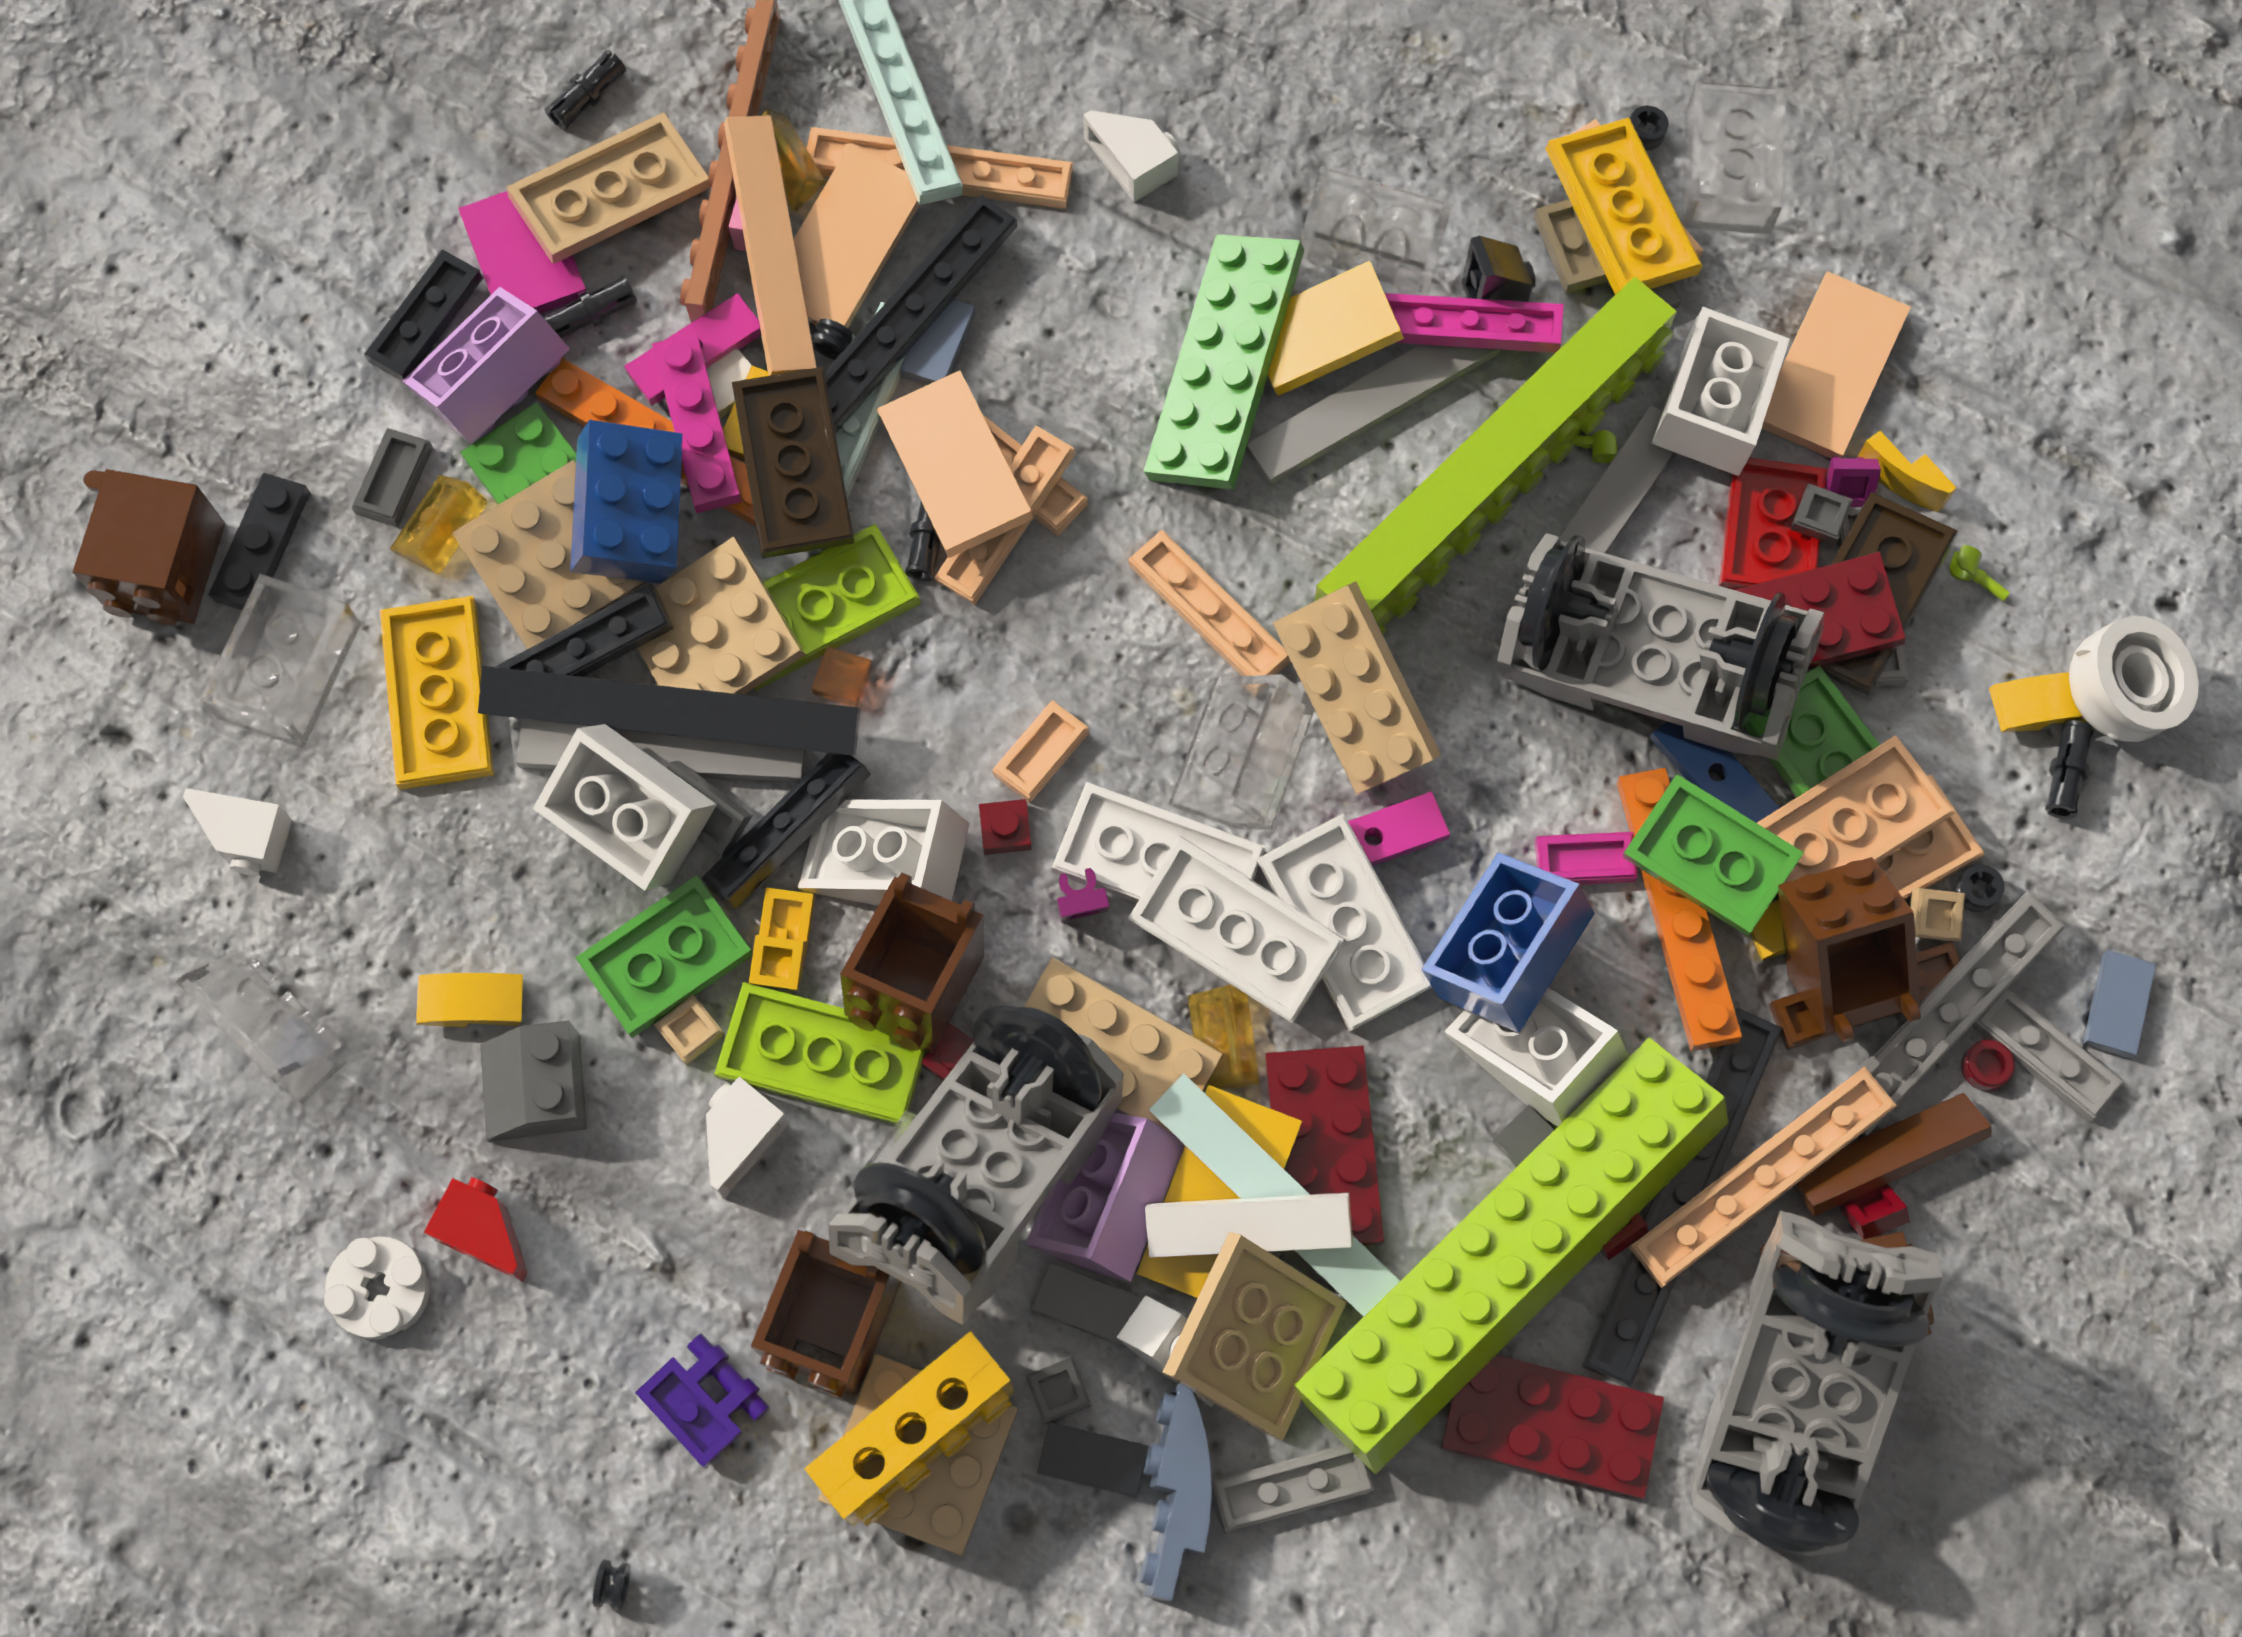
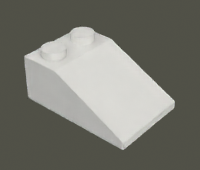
M845 800L812 833L798 888L803 892L878 906L894 876L898 878L900 873L903 872L912 876L913 885L952 901L970 823L942 800Z
M1549 987L1520 1033L1467 1010H1464L1445 1030L1446 1036L1525 1105H1529L1540 1116L1557 1127L1629 1057L1616 1029Z

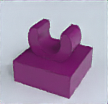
M1857 457V459L1831 458L1826 490L1853 499L1850 508L1863 507L1870 493L1876 494L1881 472L1878 459H1864L1863 457Z
M1091 868L1085 869L1087 884L1081 890L1072 889L1068 884L1066 873L1060 874L1059 888L1064 897L1057 898V907L1061 922L1108 912L1109 903L1105 887L1094 890L1096 875Z

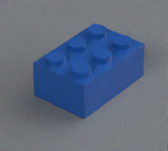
M595 420L588 421L577 438L570 572L660 584L666 581L677 568L683 433Z
M1497 852L1421 970L1440 999L1520 1033L1595 913L1580 884Z

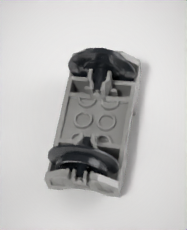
M1547 533L1544 535L1530 556L1527 564L1529 575H1523V588H1520L1519 595L1516 594L1514 599L1516 606L1511 607L1506 619L1497 659L1503 678L1516 681L1547 697L1590 710L1594 709L1596 701L1599 700L1683 726L1685 739L1728 752L1764 756L1774 760L1778 759L1798 694L1824 631V612L1811 608L1809 611L1785 605V594L1780 592L1776 593L1772 601L1591 550L1585 548V540L1579 535H1574L1568 542L1560 541L1558 536ZM1526 646L1532 648L1534 668L1544 670L1547 667L1545 673L1535 671L1524 660ZM1753 714L1762 717L1769 715L1763 735L1754 737L1738 732V730L1744 729Z
M995 1006L985 1010L978 1017L973 1028L974 1042L883 1161L868 1164L859 1171L854 1180V1199L844 1212L837 1214L828 1225L830 1254L850 1265L875 1266L918 1289L940 1313L962 1325L972 1312L992 1296L1018 1258V1236L1058 1180L1069 1185L1072 1183L1096 1149L1113 1113L1121 1104L1124 1073L1091 1038L1077 1034L1057 1017L1035 1008Z
M1780 1211L1776 1225L1763 1249L1749 1292L1751 1313L1727 1385L1719 1383L1705 1425L1696 1468L1691 1480L1693 1508L1733 1535L1743 1538L1751 1536L1756 1541L1779 1549L1807 1556L1847 1550L1850 1540L1857 1532L1859 1526L1857 1511L1916 1344L1924 1339L1929 1328L1927 1313L1934 1293L1939 1290L1943 1278L1937 1253L1912 1246L1897 1248L1876 1246L1833 1234L1806 1217Z

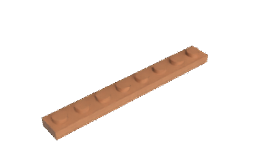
M756 0L755 7L748 8L745 18V33L748 35L745 46H739L736 56V70L739 72L736 84H730L727 94V109L730 110L729 117L758 116L781 19L777 0ZM721 122L718 131V147L721 149L718 161L713 160L709 169L708 181L709 187L712 188L709 200L703 199L700 207L699 223L702 227L700 239H694L690 249V265L693 266L690 279H684L681 287L680 302L682 306H686L691 323L714 307L730 238L729 224L737 198L724 127L725 122Z

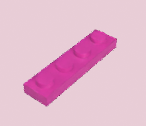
M1384 293L1404 339L1396 343L1556 353L1561 347L1564 304Z
M697 333L653 343L652 347L673 428L676 433H683L682 462L696 513L742 502Z

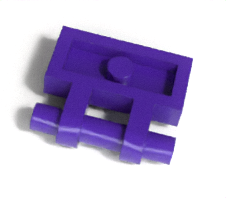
M701 1333L687 1345L688 1350L698 1359L690 1369L686 1370L676 1358L672 1357L635 1393L704 1469H707L743 1434V1431L731 1419L738 1410L743 1408L754 1421H757L770 1407L758 1395L760 1388L751 1378L744 1380L727 1361L729 1358L727 1352L720 1345L713 1346ZM711 1375L729 1393L718 1404L700 1386Z

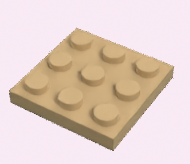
M574 460L452 532L526 649L601 611L647 583L644 581L570 572L576 472Z
M734 536L655 587L674 629L637 648L657 685L744 695L806 655L740 541Z
M1229 1232L1162 1373L1270 1437L1283 1441L1301 1402V1398L1294 1385L1321 1359L1347 1301L1244 1236Z
M875 1354L844 1435L921 1371ZM961 1390L951 1392L946 1397L943 1407L949 1410L961 1408L968 1399V1393ZM1011 1406L1001 1417L989 1425L984 1419L968 1431L972 1439L959 1452L950 1458H947L942 1453L927 1466L931 1474L910 1492H906L901 1487L886 1501L891 1507L874 1523L963 1557L1019 1409ZM924 1424L910 1426L904 1434L903 1442L909 1445L920 1442L926 1434L927 1426ZM876 1457L869 1460L864 1466L863 1478L874 1479L878 1477L884 1470L885 1459ZM821 1491L818 1501L833 1507Z

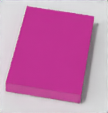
M507 191L458 208L490 295L501 287L541 314L579 299L578 294L586 290L573 255L552 264L508 198Z

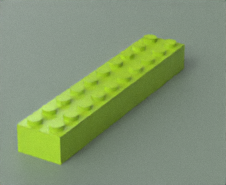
M1634 276L1316 585L1314 602L1357 581L1380 631L1384 635L1386 632L1384 625L1395 615L1398 618L1404 617L1418 600L1416 594L1426 584L1434 587L1440 582L1450 568L1448 563L1458 553L1465 556L1476 546L1482 536L1479 532L1489 522L1494 526L1497 525L1509 513L1513 506L1511 501L1520 492L1527 495L1538 485L1544 475L1541 471L1551 461L1557 465L1565 459L1575 445L1571 441L1575 435H1579L1582 431L1586 434L1591 433L1604 418L1605 412L1603 410L1612 401L1617 405L1620 404L1631 393L1636 385L1634 380L1643 371L1649 375L1659 366L1666 355L1662 350L1674 334L1670 328L1677 311Z
M1649 1037L1294 1385L1304 1406L1376 1475L1602 1250V1247L1630 1222V1219L1636 1213H1639L1728 1124L1725 1097Z

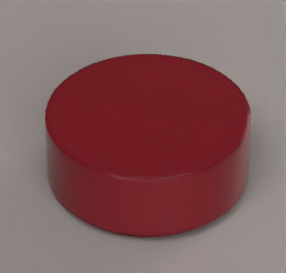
M1981 1040L1973 1044L1964 1053L1961 1060V1071L1965 1080L1972 1087L1981 1091H1994L2001 1088L2012 1078L2015 1071V1061L2011 1051L2004 1044L1995 1040Z

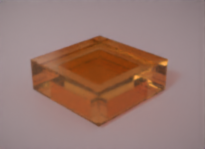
M827 646L811 688L813 694L858 707L873 667L872 660Z

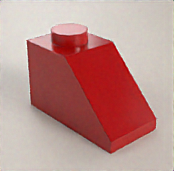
M474 1177L470 1178L468 1184L452 1178L423 1233L453 1250L523 1282L527 1275V1269L508 1208L495 1198L498 1189Z

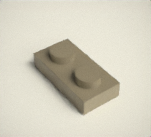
M1570 200L1537 208L1534 219L1565 294L1608 282Z

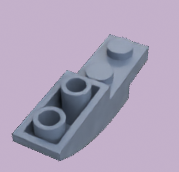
M1180 1383L1172 1387L1171 1394L1164 1392L1161 1397L1156 1423L1163 1424L1159 1445L1151 1444L1144 1468V1474L1151 1475L1149 1488L1168 1493L1167 1501L1159 1500L1153 1518L1152 1531L1159 1532L1155 1552L1146 1553L1140 1574V1583L1147 1584L1144 1597L1163 1602L1172 1601L1183 1552L1194 1555L1205 1553L1210 1524L1212 1488L1207 1436L1193 1391Z

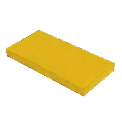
M1629 117L1548 141L1545 150L1615 295L1634 276L1648 288L1652 289L1699 274L1703 266Z
M474 596L380 610L396 786L399 790L494 776L488 714L478 713L483 659L477 602Z
M1208 1085L1205 1094L1270 1157L1285 1169L1302 1121ZM1185 1145L1163 1203L1241 1199ZM1147 1245L1136 1274L1198 1298L1219 1254L1149 1257Z

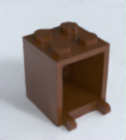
M106 469L105 472L96 470L87 472L83 482L89 490L98 492L75 562L73 574L87 588L86 591L103 605V610L107 613L123 618L131 617L132 613L146 615L152 621L168 626L176 625L177 621L195 624L226 524L195 484Z
M1873 857L1851 861L1840 867L1816 874L1804 875L1796 880L1778 885L1787 976L1825 1034L1835 1031L1841 1041L1846 1042L1854 1039L1852 1029L1854 1025L1901 1011L1909 1022L1921 1019L1914 912Z
M902 872L898 878L894 876L840 973L845 1016H848L850 1022L866 1031L877 1029L889 1034L896 1043L908 1050L918 1051L920 1048L933 1054L984 959V915L975 911V903L965 899L960 905L913 885L912 876Z
M798 1230L750 1347L761 1357L759 1363L773 1374L792 1381L795 1380L797 1373L808 1376L807 1382L813 1384L814 1389L841 1399L844 1391L857 1395L902 1281L875 1266L850 1265L830 1254L828 1240L817 1237L812 1232ZM798 1340L842 1356L843 1360L840 1368L794 1352Z

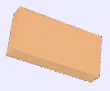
M1052 700L992 770L993 776L1023 799H1026L1028 803H1031L1087 737L1089 727Z

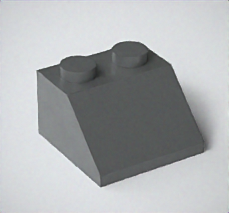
M569 1020L519 1026L480 1044L486 1140L488 1142L587 1129L580 1034Z

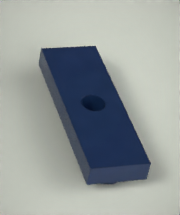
M1668 721L1651 734L1650 739L1686 780L1757 823L1780 809L1731 752L1685 739L1683 726ZM1708 773H1717L1722 781H1714Z

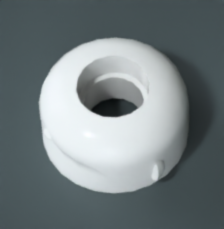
M2146 616L2124 617L2091 634L2074 652L2069 668L2071 695L2077 709L2094 729L2113 740L2139 742L2152 738L2162 731L2169 730L2188 718L2198 698V674L2190 651L2182 639L2169 627L2158 620Z

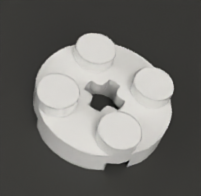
M378 1236L355 1239L348 1245L347 1249L337 1256L329 1269L325 1282V1307L342 1328L364 1339L380 1340L388 1338L386 1336L394 1335L400 1330L405 1331L416 1323L428 1303L430 1283L429 1278L426 1276L425 1267L422 1264L423 1261L412 1248L390 1237ZM378 1275H386L384 1284L390 1287L389 1293L386 1296L377 1295L374 1302L369 1301V1291L366 1289L368 1281L375 1280Z

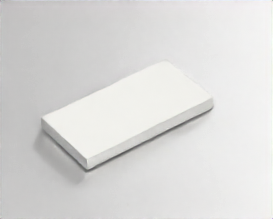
M1086 782L1053 863L1052 872L1058 875L1066 873L1069 879L1087 884L1085 869L1091 868L1096 875L1095 888L1105 887L1106 892L1138 903L1178 836L1186 838L1252 881L1255 880L1260 867L1257 859L1265 854L1266 846Z
M1344 813L1257 859L1276 896L1345 938L1344 943L1324 973L1321 981L1349 1032L1432 988L1421 970L1425 963Z
M1182 836L1176 838L1128 918L1291 1023L1296 1021L1345 941V938Z

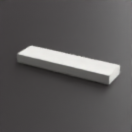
M1349 1193L1150 1203L1145 1206L1149 1257L1219 1254L1229 1232L1244 1236L1266 1251L1348 1248L1353 1245Z

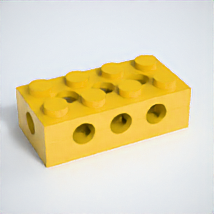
M970 1331L806 1466L804 1470L847 1523L855 1527L859 1522H863L867 1527L879 1519L891 1507L886 1500L901 1487L906 1492H910L931 1474L927 1466L942 1453L947 1458L955 1455L971 1441L972 1437L968 1431L983 1419L988 1425L993 1423L1012 1406L1009 1397L1015 1392L1011 1380ZM961 1390L968 1393V1399L961 1408L949 1410L943 1407L946 1397L951 1392ZM914 1424H924L927 1426L926 1434L920 1442L912 1445L903 1442L904 1434L910 1426ZM876 1457L884 1458L885 1467L883 1472L874 1479H864L863 1469L866 1463Z

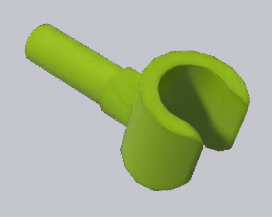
M1598 431L1592 436L1577 434L1571 439L1575 443L1574 446L1592 449V460L1595 463H1611L1617 455V439L1610 431Z
M1963 545L1959 552L1955 551L1949 566L1951 576L1962 581L1973 580L2001 601L2008 597L2010 594L2008 590L1989 577L1985 571L1978 568L1982 553L1977 548Z

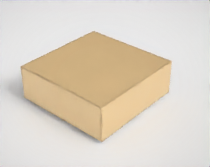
M1912 888L1910 908L1914 912L1915 937L1961 942L1965 893Z
M694 995L690 996L654 1024L685 1065L725 1035Z

